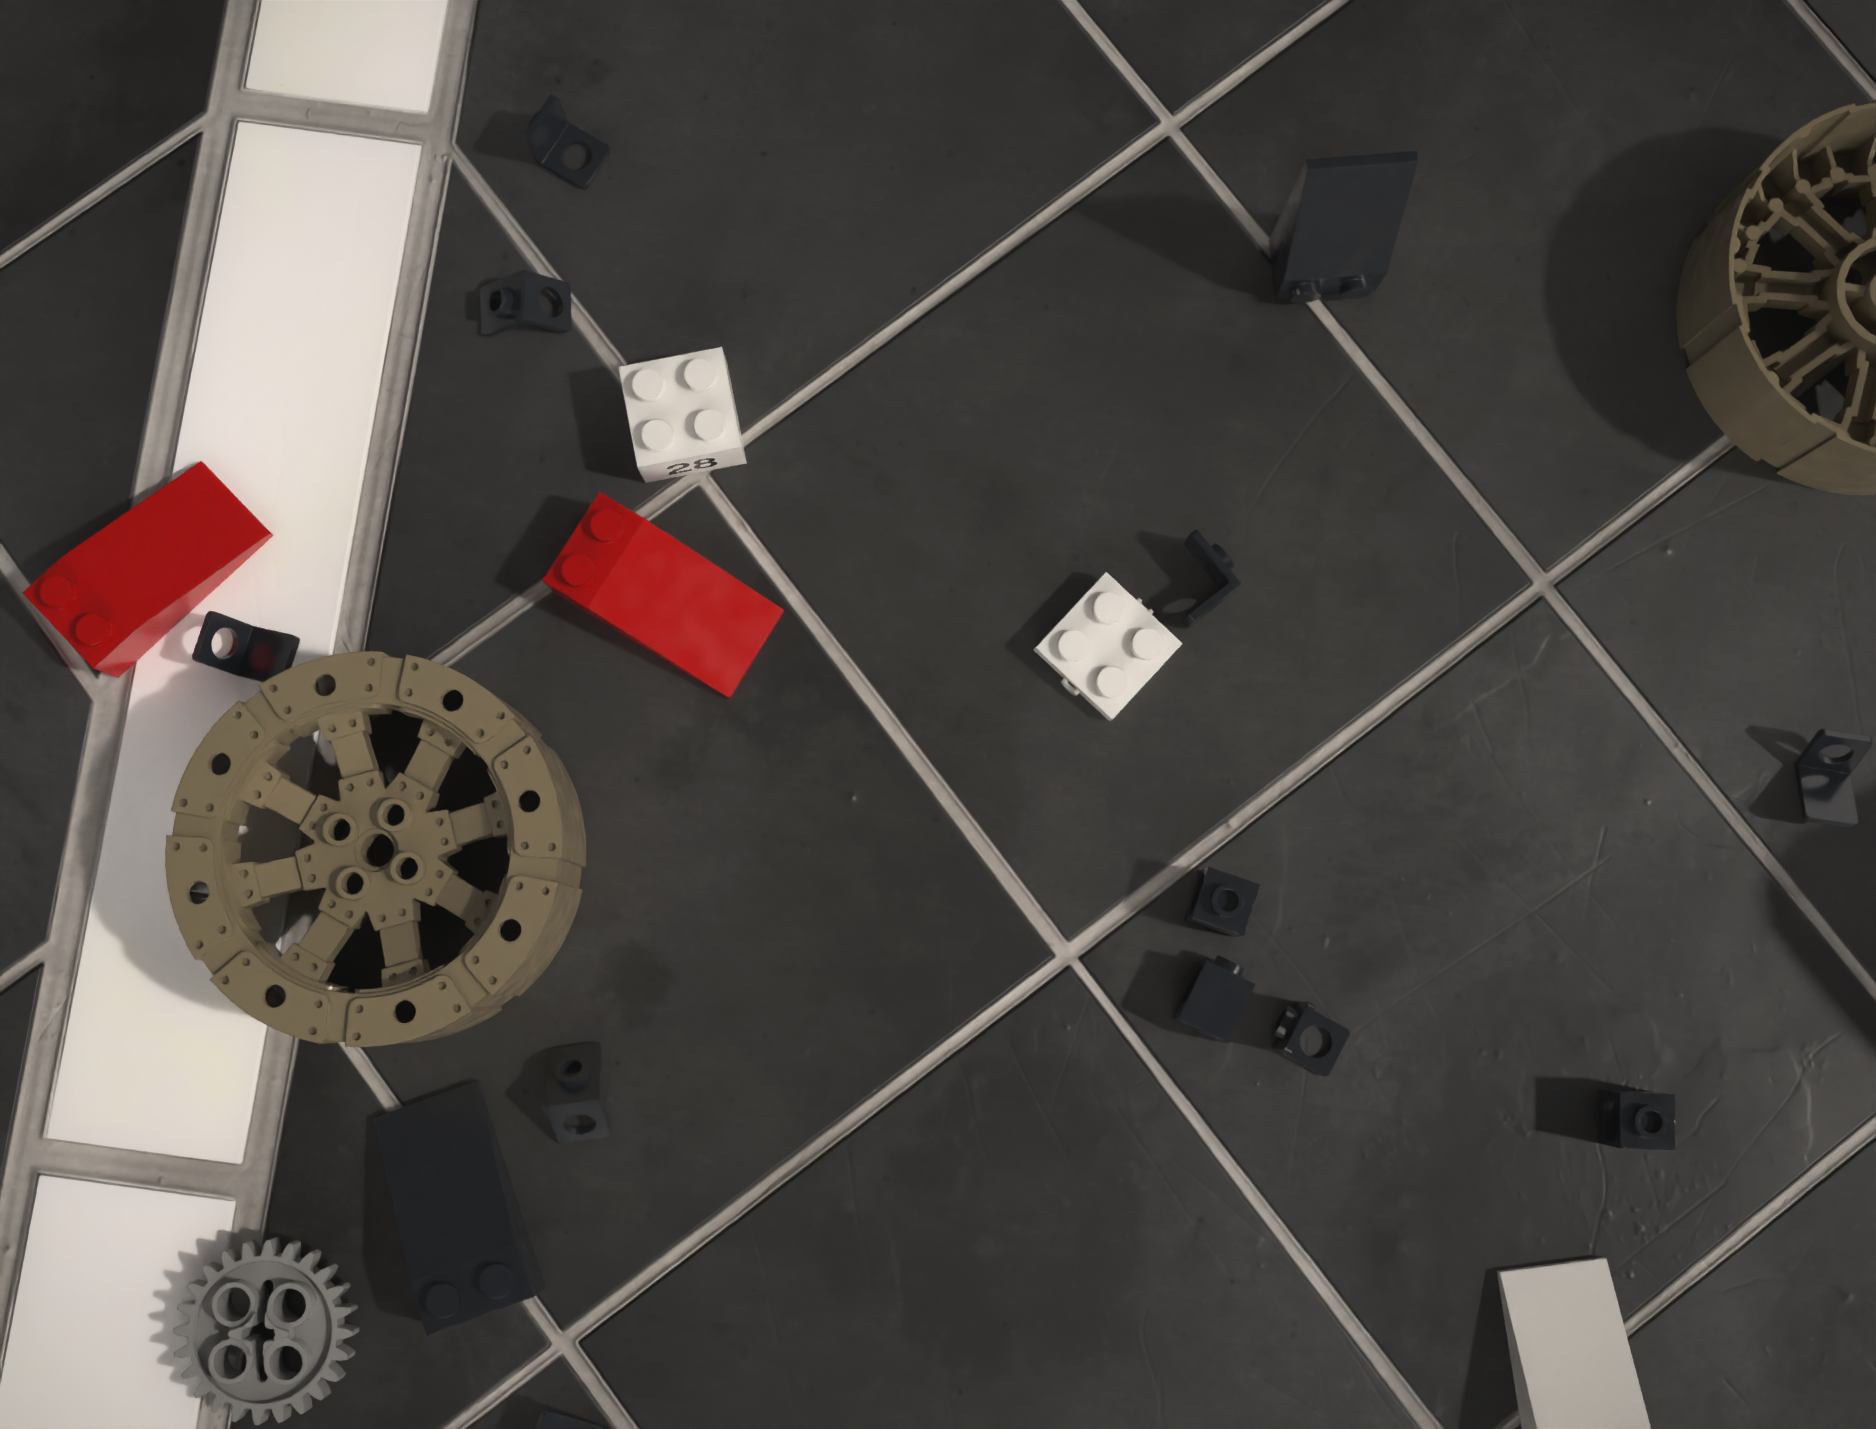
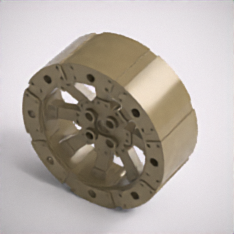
M1875 99L1869 104L1856 106L1853 103L1840 107L1801 127L1780 144L1722 201L1706 220L1707 228L1694 239L1688 252L1680 277L1676 305L1680 349H1686L1690 364L1686 372L1699 400L1721 431L1756 462L1763 459L1778 468L1776 474L1807 487L1846 495H1876ZM1833 197V199H1860L1861 206L1866 207V234L1860 238L1853 232L1848 233L1823 209L1825 206L1819 199ZM1771 227L1783 236L1790 234L1816 258L1812 261L1816 270H1812L1810 273L1771 271V267L1752 264L1760 246L1757 244V241ZM1847 275L1853 278L1854 284L1845 283ZM1761 307L1798 310L1797 315L1816 320V323L1803 334V339L1783 353L1778 351L1765 359L1762 358L1755 340L1750 341L1748 336L1750 332L1748 312H1756ZM1843 356L1845 376H1849L1842 410L1835 415L1833 421L1818 416L1815 413L1810 415L1805 411L1806 406L1789 393L1803 381L1801 377L1823 362L1828 364Z
M363 651L330 655L287 669L258 685L261 689L246 702L238 700L222 715L195 750L176 790L171 811L176 812L172 835H166L165 869L170 902L183 939L194 959L202 960L213 974V977L209 980L232 1003L256 1020L275 1030L314 1043L345 1042V1047H371L413 1043L449 1036L489 1019L502 1011L500 1006L512 997L521 996L546 970L568 935L583 891L579 889L582 867H586V833L580 802L563 762L557 752L549 748L540 738L543 734L521 713L474 680L437 662L407 654L406 658L402 659L391 657L380 651ZM451 691H459L463 696L462 706L456 711H448L443 705L444 700ZM392 710H395L409 717L421 719L423 723L417 736L421 738V741L405 773L399 772L391 784H389L385 773L379 770L369 734H372L369 715L392 714ZM321 729L325 740L332 744L342 779L338 780L340 801L321 794L318 796L290 781L291 776L275 765L291 749L289 744L300 736L306 738ZM468 747L475 755L484 759L488 765L487 772L497 792L484 797L483 803L455 812L450 810L434 811L440 796L437 792L454 758L459 759L465 748ZM527 791H535L540 797V805L533 812H525L520 806L519 801L526 798ZM254 805L268 811L273 810L301 825L299 830L313 839L314 844L295 851L296 856L263 864L257 862L241 863L242 842H237L239 827L240 825H245L250 806ZM400 805L405 813L404 819L400 824L392 826L388 822V812L392 807ZM349 824V836L346 839L340 841L345 830V827ZM388 837L394 846L393 856L387 864L378 866L373 859V848L380 839ZM490 837H507L508 856H510L508 873L504 875L499 893L497 894L489 890L483 891L459 877L458 874L460 872L450 865L451 855L462 851V846ZM416 861L418 865L416 875L411 879H405L403 876L413 868ZM356 873L361 875L364 882L363 888L357 894L347 886L349 877ZM306 890L314 892L326 890L318 906L321 912L299 944L293 943L282 954L273 943L265 942L258 932L262 928L257 922L252 908L269 903L270 898ZM424 902L432 906H442L466 921L465 926L475 933L470 941L460 950V955L450 964L441 965L432 971L428 959L423 957L417 923L421 921L420 905ZM370 918L374 930L380 931L386 966L385 969L381 970L382 988L355 989V992H349V987L328 982L327 979L336 964L333 960L355 929H360ZM509 919L516 920L521 926L520 936L512 942L506 941L505 936L500 932L504 922ZM273 985H279L284 989L285 999L272 988ZM405 1000L410 1001L416 1009L415 1017L408 1023L400 1022L396 1015V1009L400 1008Z

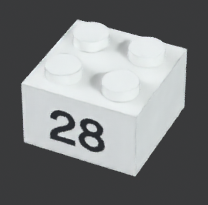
M722 347L619 367L637 468L645 483L747 463L729 369Z

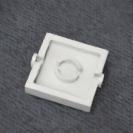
M1106 572L1033 650L1063 677L1061 684L1071 694L1077 696L1080 693L1110 721L1114 719L1183 643L1152 615L1154 613L1153 610L1147 609L1142 605L1140 598L1136 600Z

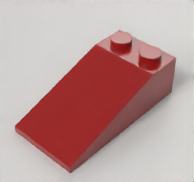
M200 461L62 556L32 583L23 594L93 669L119 678L274 535L204 462Z
M601 492L598 493L542 580L554 594L728 699L735 692L784 613V609L645 518Z

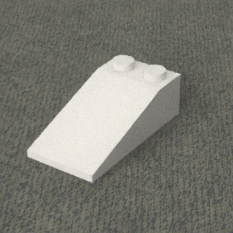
M1598 1257L1497 1271L1521 1428L1651 1429L1607 1259Z

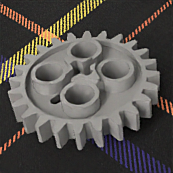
M279 1237L266 1240L262 1251L254 1239L242 1244L241 1255L235 1248L221 1252L223 1266L212 1261L201 1267L208 1281L197 1279L189 1282L186 1286L197 1299L185 1301L177 1306L178 1311L190 1318L189 1322L173 1328L172 1333L187 1337L188 1342L187 1345L174 1352V1357L191 1358L192 1365L181 1374L182 1379L199 1376L202 1382L196 1388L193 1396L198 1398L210 1391L214 1393L215 1398L211 1406L213 1413L224 1408L227 1404H232L231 1421L237 1422L245 1417L251 1409L254 1425H260L268 1420L271 1410L276 1421L281 1423L291 1417L292 1406L301 1415L312 1408L311 1396L320 1401L327 1397L331 1390L326 1380L337 1382L345 1376L346 1372L336 1360H348L355 1355L356 1351L344 1344L343 1340L357 1334L360 1327L345 1323L344 1317L358 1309V1305L355 1303H341L340 1296L351 1285L349 1282L333 1285L330 1279L336 1273L339 1266L335 1263L320 1270L317 1267L321 1256L319 1249L301 1258V1241L296 1240L289 1243L283 1253H281ZM267 1280L273 1282V1292L270 1296L269 1290L265 1285ZM235 1288L242 1289L250 1298V1308L246 1315L236 1311L232 1305V1294ZM290 1288L298 1290L305 1298L306 1308L302 1316L295 1315L287 1306L286 1297ZM265 1321V1327L274 1329L275 1336L269 1339L267 1332L259 1331V1323ZM231 1345L238 1346L244 1351L247 1360L244 1371L237 1370L230 1364L228 1352ZM286 1346L294 1347L301 1354L303 1364L300 1372L291 1371L283 1362V1351ZM263 1364L265 1373L268 1376L267 1380L260 1378V1368Z

